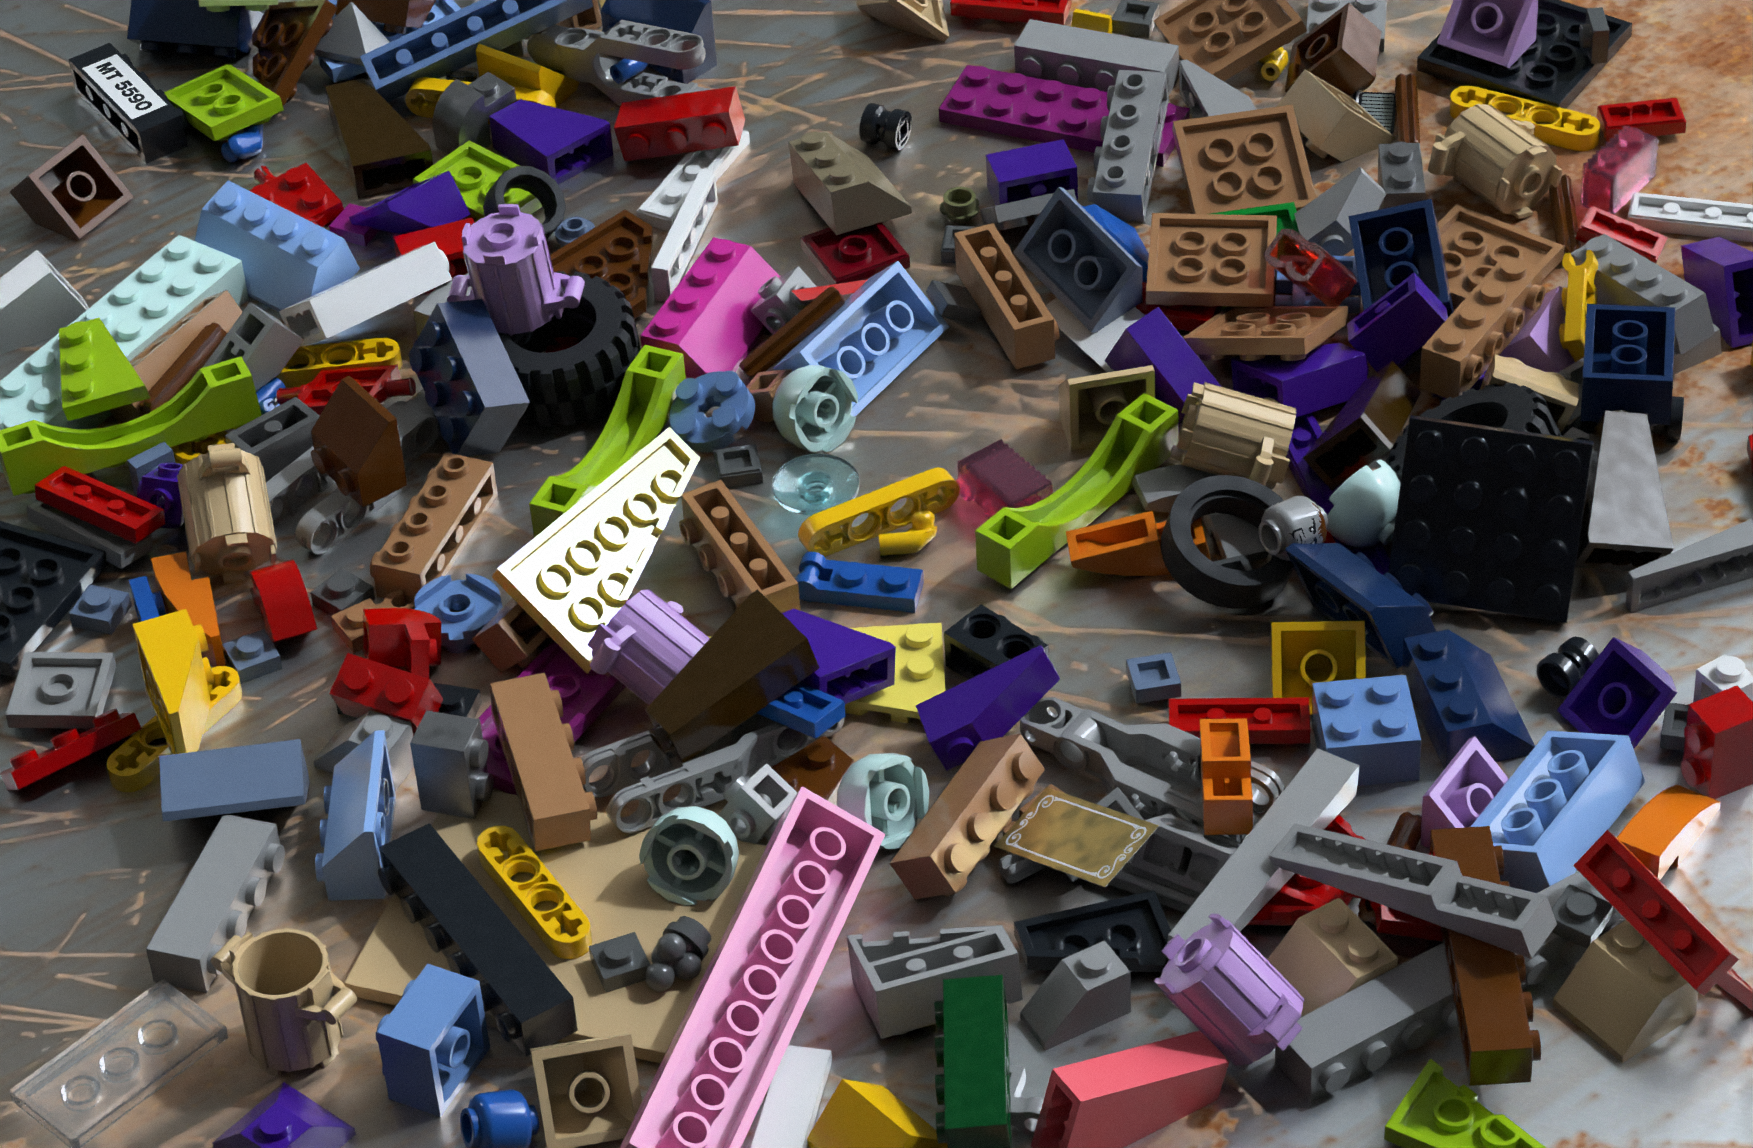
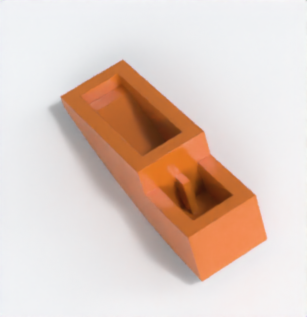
M1152 510L1066 531L1072 567L1096 573L1122 576L1171 575L1166 568L1161 553V536L1166 521L1156 523ZM1200 517L1191 524L1192 539L1199 551L1211 560L1206 534Z
M186 551L151 558L157 589L161 593L166 614L186 609L193 626L201 624L206 636L208 651L201 652L202 658L207 657L210 665L213 667L226 666L209 577L192 580Z
M1247 718L1200 719L1204 835L1249 834L1253 829V795Z
M1680 785L1671 786L1646 803L1629 821L1617 838L1661 880L1671 865L1678 868L1719 811L1721 802Z

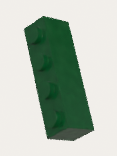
M1003 975L943 979V1000L934 1002L937 1031L944 1030V1037H935L937 1068L944 1067V1074L935 1075L937 1104L945 1105V1112H937L935 1116L938 1144L947 1143L948 1148H1012L1009 1022Z

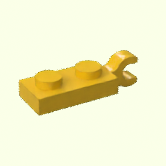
M1586 250V260L1578 266H1575L1571 253H1565L1562 259V265L1568 274V287L1562 289V304L1566 316L1565 323L1560 324L1559 337L1563 349L1569 350L1575 362L1584 358L1587 304H1597L1598 290L1594 285V278L1598 270V261L1592 250Z

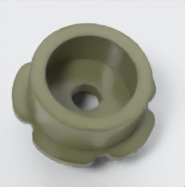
M954 187L947 190L943 196L944 202L940 204L941 213L947 215V218L954 223H966L975 217L980 210L975 192L967 187Z

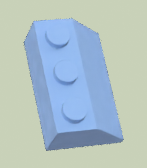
M384 730L374 731L334 766L332 785L325 786L324 808L326 814H328V819L320 820L321 847H324V853L316 854L315 870L317 881L325 882L328 901L385 899L386 891L378 876V869L382 868L379 847L392 840L396 793Z

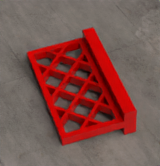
M1606 830L1573 866L1697 992L1705 996L1715 984H1718L1753 1011V988L1732 968L1739 959L1615 835Z

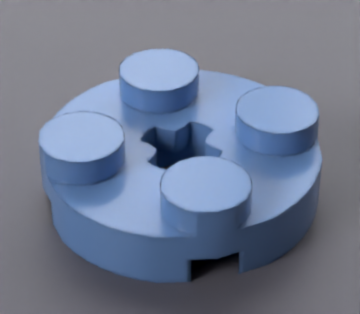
M717 371L701 375L696 379L687 378L680 382L676 388L677 397L670 409V425L674 432L692 450L697 452H713V450L723 449L736 441L733 435L742 426L746 431L754 417L755 400L736 372ZM715 406L720 407L713 410L712 416L707 418L705 414L709 409Z
M466 574V580L452 581L451 575L438 577L424 585L417 592L414 599L415 610L430 613L440 619L442 622L441 646H446V649L452 653L468 651L472 644H475L472 638L503 608L498 587L489 579L476 574ZM453 609L461 612H450V610Z

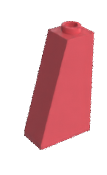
M1199 1030L1054 1068L1051 1072L1031 1147L1124 1148L1217 1101L1229 1061Z

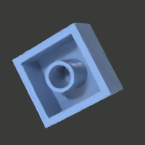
M1406 675L1338 680L1312 684V727L1316 746L1320 750L1359 765L1357 786L1420 780L1421 737Z
M427 963L418 977L407 984L401 1000L392 1012L386 1014L380 1020L376 1030V1041L379 1044L383 1065L382 1073L385 1076L390 1100L441 1117L490 1049L480 982L478 980Z

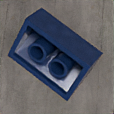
M131 0L127 39L140 45V51L149 53H163V47L176 48V53L180 55L199 56V50L213 51L212 56L217 58L235 59L236 53H250L253 47L252 34L260 22L263 13L247 10L245 6H230L228 11L212 12L206 10V7H199L198 0Z
M710 0L605 1L600 11L602 32H607L620 20H626L697 34L702 37L706 55L704 62L697 67L682 70L648 63V67L661 73L663 76L675 82L688 84L717 66L712 3Z
M1292 543L1285 549L1313 607L1332 621H1365V646L1397 670L1403 664L1404 638L1437 632L1430 618L1433 615V610L1426 600L1417 593L1412 596L1406 593L1399 581L1390 573L1386 572L1382 575L1376 571L1372 562L1363 553L1357 552L1353 554L1340 543Z
M1448 629L1403 639L1402 675H1406L1411 699L1444 769L1467 740L1474 736L1495 762L1529 755L1535 744L1489 653Z

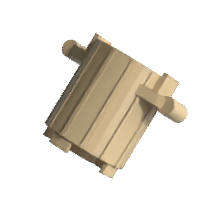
M1476 104L1464 112L1462 111L1450 126L1447 127L1444 135L1441 133L1436 135L1428 166V171L1431 174L1453 176L1503 214L1514 215L1518 219L1533 215V211L1529 208L1534 207L1544 194L1547 193L1550 185L1558 187L1562 176V169L1556 165L1557 157L1547 144L1533 135L1535 129L1533 123L1512 120L1492 105Z
M1194 382L1192 394H1187L1182 413L1185 416L1178 444L1172 447L1171 459L1181 461L1183 466L1215 475L1244 477L1256 481L1271 490L1274 489L1277 482L1282 484L1290 462L1286 455L1294 429L1296 408L1280 404L1272 398L1262 399L1204 382L1203 385Z
M234 443L209 445L208 453L198 455V457L182 465L177 475L190 559H192L196 573L202 570L209 574H222L224 583L245 581V571L256 569L267 561L275 564L277 559L275 552L277 550V543L264 469L258 456H254L240 448H235Z
M290 928L262 932L256 937H253L249 931L242 938L234 935L211 958V963L236 988L250 1054L259 1061L262 1070L277 1077L281 1076V1071L291 1072L313 1068L318 1063H320L322 1068L327 1067L339 1054L338 1045L340 1039L343 1038L341 1017L356 1003L357 996L351 989L345 987L344 983L331 972L326 945L322 944L311 932Z

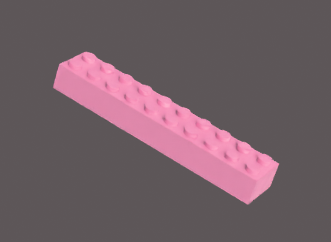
M801 787L781 816L620 1148H741L884 839L885 833L808 789Z

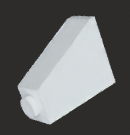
M38 250L34 251L0 278V355L55 337L59 333L60 328L67 327L89 309L83 297Z

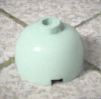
M808 365L792 371L781 381L772 403L773 419L777 429L785 439L798 448L812 452L820 450L829 452L836 449L846 440L856 420V417L851 416L852 402L858 403V394L854 383L843 371L820 365Z
M1381 459L1376 461L1379 468L1372 471L1367 465L1350 476L1329 498L1334 507L1327 515V531L1341 543L1354 548H1368L1380 541L1384 545H1388L1393 541L1401 482L1397 477V473Z
M895 753L869 754L851 764L843 775L838 788L837 807L885 833L879 848H901L912 834L909 831L915 826L917 819H923L928 811L929 787L926 774L921 767L914 766L910 761L913 759L906 755Z
M697 806L678 807L662 815L651 827L642 841L639 859L641 865L644 862L645 870L649 875L647 881L653 890L668 901L690 906L696 905V900L706 901L711 898L710 901L722 894L734 877L739 849L736 836L731 828L715 812Z

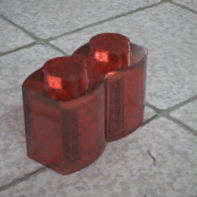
M1281 229L1263 253L1265 260L1302 291L1311 293L1327 306H1339L1349 296L1357 282L1355 275L1320 245L1307 241L1292 229Z

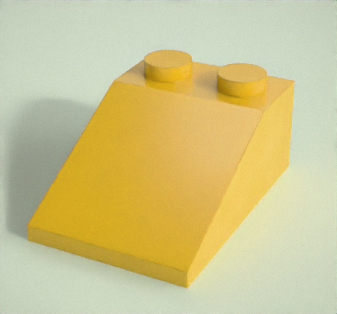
M183 609L132 624L145 689L171 754L197 752L199 750L211 705L207 685L214 683L209 660L207 657L202 658L201 652L208 651V644L202 625L193 626L187 610Z

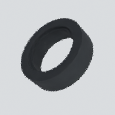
M1210 476L1188 485L1174 501L1162 531L1161 553L1169 573L1188 593L1218 607L1245 609L1256 607L1272 600L1283 590L1294 569L1291 561H1284L1272 555L1271 560L1267 564L1253 570L1242 571L1223 567L1214 563L1199 551L1192 539L1190 527L1200 517L1222 513L1242 518L1259 529L1265 510L1284 500L1268 487L1256 481L1238 476Z

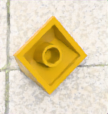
M479 43L477 45L476 57L479 77L490 72L513 87L545 91L555 100L556 108L578 88V81L546 67Z
M1365 621L1271 622L1272 698L1309 697L1310 715H1312L1313 683L1366 678Z
M847 1079L840 1081L807 1138V1146L809 1148H948L947 1143L938 1144L935 1128L884 1086Z

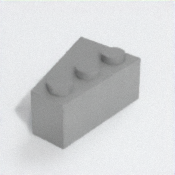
M1002 925L940 929V937L910 939L909 931L893 932V940L863 942L862 934L847 935L852 981L881 1039L893 1035H902L911 1030L936 1024L934 1002L943 1000V979L1003 975L1007 1004L1023 1000L1018 952Z

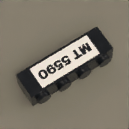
M107 43L68 59L75 91L145 164L188 147L185 130L188 129V122L185 114L180 108H175L168 101L167 96L161 89L157 90L150 83L149 78L143 71L139 72L133 66L127 54H121L111 43Z

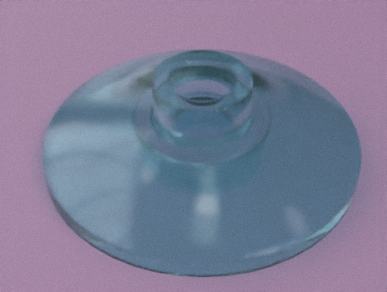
M809 454L792 459L777 470L772 480V491L776 501L785 509L802 515H813L852 500L857 496L860 488L859 475L853 465L842 458L828 454Z

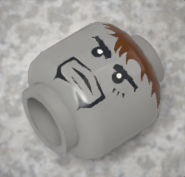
M1294 496L1265 510L1259 525V538L1268 553L1275 555L1281 560L1291 561L1285 550L1290 544L1325 542L1328 518L1323 508L1316 505L1308 497Z

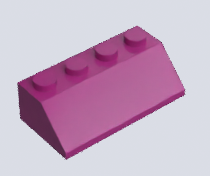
M713 237L640 335L641 347L649 345L682 353L684 356L686 379H696L701 375L717 371L736 372L740 367V362L748 356L767 329L751 312V309L761 297L758 294V290L770 278L774 276L779 278L780 275L751 246Z

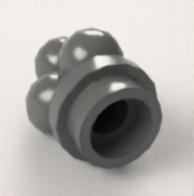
M682 916L677 922H671L663 931V936L658 940L651 953L652 964L648 966L645 972V981L648 987L661 992L672 986L675 976L682 980H692L699 975L701 961L708 954V944L712 939L708 930L701 923L693 918Z

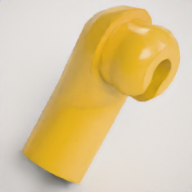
M1283 47L1278 48L1259 60L1263 64L1261 74L1266 80H1276L1287 66L1288 53Z
M930 511L915 512L911 516L912 528L906 532L879 534L880 556L910 554L920 551L936 536L938 527L934 526V514Z

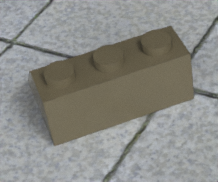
M826 131L809 132L799 139L788 141L794 185L836 235L912 214L910 204L871 159Z

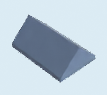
M1058 187L1013 253L1090 332L1096 333L1142 303V266L1064 188Z
M300 739L159 756L163 822L304 805L306 803L310 780Z

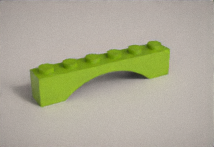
M649 345L643 346L625 372L612 413L592 449L570 471L559 476H549L529 503L534 538L657 437L670 418V409L677 397L676 388L680 382L686 379L684 356L682 353Z
M239 356L200 368L190 382L168 402L150 413L126 423L104 428L72 429L32 420L0 430V462L13 496L23 493H35V484L62 466L69 467L82 474H87L106 467H119L125 464L128 459L162 442H165L169 447H173L186 442H199L208 438L209 435L224 430L238 429L262 415L252 375L243 358Z
M1145 393L1140 395L1116 415L1109 430L1092 456L1065 485L1047 498L1030 506L1019 508L1003 507L975 530L977 571L1011 589L1067 543L1066 531L1088 526L1133 488L1132 480L1135 475L1156 469L1171 456L1173 445L1177 446L1178 410Z

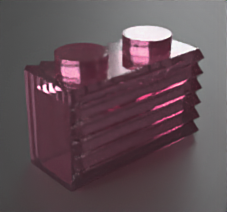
M1622 126V130H1618V134H1614L1613 138H1609V142H1605V146H1601L1600 150L1592 155V158L1587 159V163H1583L1581 205L1588 209L1590 206H1594L1615 215L1631 199L1632 192H1639L1657 175L1655 164L1658 162L1656 159L1658 153L1656 151L1659 149L1657 144L1660 142L1657 137L1645 133L1638 128Z
M1002 439L957 461L958 478L956 482L959 484L960 495L964 500L968 502L973 500L983 508L988 520L1003 507L1019 508L1030 506L1053 494L1051 480H1047L1045 475H1041L1039 470L1036 471L1034 465L1031 466L1029 461L1025 462L1024 458L1020 457L1018 452L1015 453L1013 448H1009L1007 443L1004 444Z

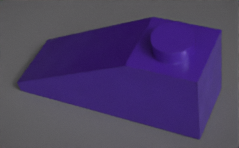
M1040 645L916 705L929 744L946 771L963 764L980 741L1003 737L1060 680V677L1043 646Z

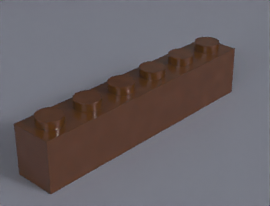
M1490 826L1431 830L1429 855L1457 861L1463 876L1510 887L1509 881H1500L1499 875L1504 874L1503 849L1501 845H1493ZM1440 926L1469 1086L1531 1082L1532 1062L1541 1060V1042L1539 1031L1530 1030L1529 1022H1533L1531 992H1522L1521 985L1526 983L1524 956L1515 955L1514 952Z

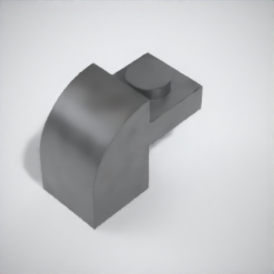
M490 72L485 73L469 85L458 79L453 81L440 96L434 110L432 125L436 147L444 153L450 154L469 140L484 148L491 145L488 125L489 115L517 100L515 88Z

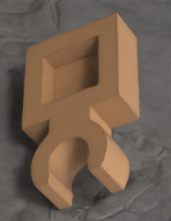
M402 590L389 593L383 602L377 605L369 598L331 615L333 630L353 653L363 650V609H415L413 603L406 605Z

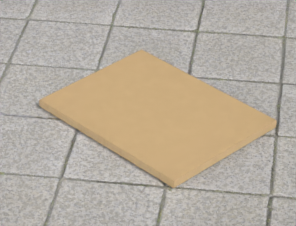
M492 791L490 799L487 802L483 801L475 819L438 813L432 827L573 996L578 1031L559 1041L566 1043L631 1034L635 1058L661 1064L766 846L737 840L739 857L734 877L727 888L718 898L710 901L711 898L706 901L696 900V905L684 906L665 899L653 890L647 881L649 875L645 870L644 862L642 865L640 864L639 854L642 841L651 827L633 833L622 832L606 813L597 812V819L590 820L591 840L535 851L517 795ZM493 826L513 828L587 916L591 926L592 945L635 932L651 965V953L658 940L663 936V931L671 922H677L682 916L695 919L708 930L712 938L708 944V954L701 961L699 975L692 980H682L675 976L672 986L661 992L651 989L646 981H642L606 993L590 960L589 951L576 959H562L555 956L547 948L482 867L479 861L477 838L481 832ZM500 850V851L504 854V859H505V860H506L507 858H509V857H508V850H507V851H502V850ZM520 872L512 876L511 880L523 883L531 880L535 875L529 872ZM393 894L346 978L344 985L351 989L358 998L396 1006L401 1000L407 984L418 977L427 963L448 971L451 970L446 956L442 951L435 953L432 950L422 926L418 922L412 924L403 911L401 900L396 894ZM542 901L536 904L534 909L549 911L557 907L558 904L554 901ZM564 923L560 925L561 934H569L565 930ZM486 1011L487 1026L498 1028L495 1017L490 1011Z

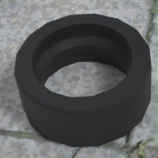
M516 166L505 171L486 193L483 205L485 217L488 214L499 212L498 205L505 204L504 193L508 189L520 188L534 195L544 208L545 221L542 225L547 240L563 221L566 210L564 194L557 182L544 171L531 166Z

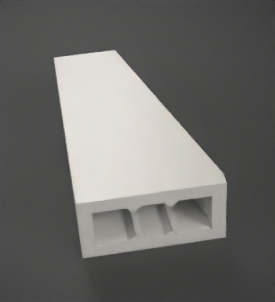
M432 242L279 311L284 324L304 340L300 346H307L332 337L452 280L449 273V261L445 253L438 249L436 242Z

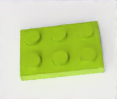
M226 64L164 92L168 101L175 108H180L183 111L187 122L214 141L228 140L229 137L237 134V131L250 125L266 123L272 118V115L284 110L279 95L230 64Z
M469 140L416 176L413 182L415 184L450 171L470 212V215L465 218L472 217L474 222H477L485 217L483 205L486 193L505 171L519 165ZM510 188L504 193L505 204H518L520 212L533 214L542 207L534 195L520 188Z

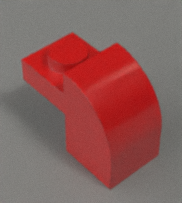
M293 559L250 571L254 586L250 588L254 605L260 607L267 635L271 641L276 642L318 629L305 584Z
M363 609L364 656L366 659L391 667L405 666L407 672L429 678V666L441 665L442 622L430 613L415 609Z

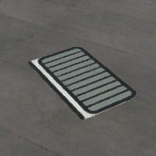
M1355 92L1353 99L1393 134L1396 113L1395 94Z

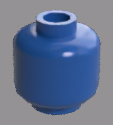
M514 1089L479 1093L470 1100L468 1108H464L461 1112L460 1129L462 1139L467 1148H528L532 1135H536L539 1130L537 1109L533 1104L528 1105L524 1096Z

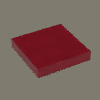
M882 222L836 235L828 227L800 237L801 250L830 285L869 279L899 261L904 269L910 268L909 254Z

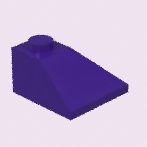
M446 171L410 185L350 216L349 219L353 225L368 226L377 230L406 234L459 221L469 216L470 212L450 171Z
M1613 637L1557 711L1581 733L1629 736L1634 749L1678 692L1672 677L1646 653Z
M283 1082L212 1142L213 1148H341L356 1135L354 1127Z

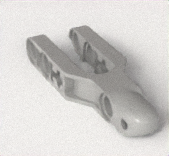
M620 20L607 32L553 25L531 35L527 42L528 53L536 64L548 69L562 71L564 76L573 80L594 84L617 105H621L622 102L711 90L698 87V84L694 82L684 84L669 81L668 77L641 72L618 84L610 75V67L619 61L599 57L601 53L675 69H692L701 65L706 55L703 39L697 34Z
M424 389L407 402L397 401L387 408L397 418L405 471L408 465L429 450L436 440L442 436L440 425L433 409L426 402ZM313 446L266 482L269 503L273 500L270 508L273 526L288 515H295L298 512L297 508L317 492L322 493L335 483L327 473L321 474L316 469L311 458V451L314 450ZM303 477L302 483L300 484L299 488L296 490L297 484L299 483L300 479ZM337 488L300 519L296 527L295 539L302 547L313 553L323 554L401 493L402 488L364 508L350 495H343ZM351 501L350 508L348 509L347 513L343 516L346 506ZM321 525L320 532L315 537V539H313L314 533L316 532L317 528Z
M1055 697L1040 699L1020 719V732L1027 742L1054 754L1056 759L1068 769L1101 783L1107 795L1118 787L1144 820L1170 814L1204 828L1202 802L1173 790L1172 785L1131 767L1147 764L1202 789L1200 738L1166 723L1124 725L1095 711L1080 709ZM1049 707H1054L1058 715L1052 713ZM1251 761L1253 812L1265 814L1284 791L1285 787L1280 777L1274 771ZM1253 783L1260 785L1267 792L1268 796L1262 794ZM1176 809L1179 810V811H1181V812L1188 818V820H1186L1185 818H1183V817L1176 811ZM1248 834L1228 836L1242 843Z
M755 713L685 763H682L671 751L665 754L661 752L652 740L649 730L583 755L581 759L585 770L586 784L582 786L586 792L592 791L596 798L616 793L605 809L607 816L622 832H637L653 826L662 815L678 807L697 806L702 808L724 800V793L738 778L743 776L748 781L766 763L770 767L776 765L823 736L828 738L841 730L845 717L815 739ZM650 750L648 759L642 765L631 767V761L638 752ZM608 765V770L601 780L589 782V777L595 768ZM681 784L679 794L673 800L663 802V795L666 790L673 785ZM639 800V806L633 814L628 817H620L622 808L628 802Z

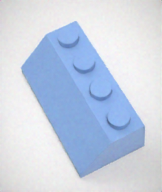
M229 180L201 210L195 241L242 260L248 296L278 312L351 279L360 269L344 238Z
M899 261L870 277L845 301V304L802 340L773 369H791L794 371L808 365H820L843 371L853 381L858 394V403L852 402L851 416L855 417L948 329L949 325Z
M1563 731L1546 732L1471 825V827L1490 826L1493 845L1502 846L1504 874L1499 875L1500 881H1509L1510 887L1538 893L1577 871L1573 865L1612 826L1645 783L1629 736Z

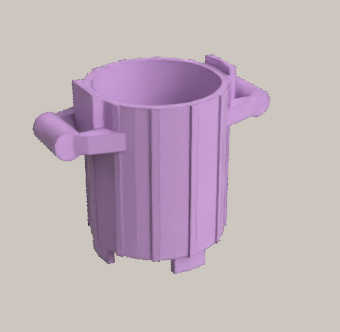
M499 204L498 213L488 214V216L478 220L471 226L470 223L465 224L462 230L463 254L469 275H456L453 278L447 302L483 299L497 332L509 335L531 332L550 322L554 315L556 319H561L564 308L578 307L585 281L579 276H569L553 271L542 223L531 214L520 212L518 204ZM468 287H472L469 296H466Z
M645 589L629 599L606 626L602 623L598 626L587 644L592 649L593 658L590 667L599 674L609 672L650 705L710 638L681 615L683 608L674 601L666 603L650 589Z
M1211 913L1209 918L1213 922L1194 932L1186 941L1179 934H1176L1161 951L1169 960L1162 970L1161 977L1154 980L1164 995L1234 1065L1252 1064V1062L1271 1053L1276 1047L1284 1051L1303 1029L1297 1023L1301 1018L1304 998L1229 920H1225L1219 914Z

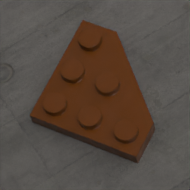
M328 0L278 2V5H269V9L265 11L252 34V44L258 48V53L253 57V76L259 80L261 85L279 95L283 106L294 97L297 91L296 83L302 72L312 64L315 58L314 50L320 39L327 35L333 25L332 17L338 7Z
M626 209L550 254L554 272L564 271L566 275H574L576 271L587 273L591 279L595 276L609 282L610 286L617 287L625 295V299L630 302L634 319L647 312L653 230L650 224Z

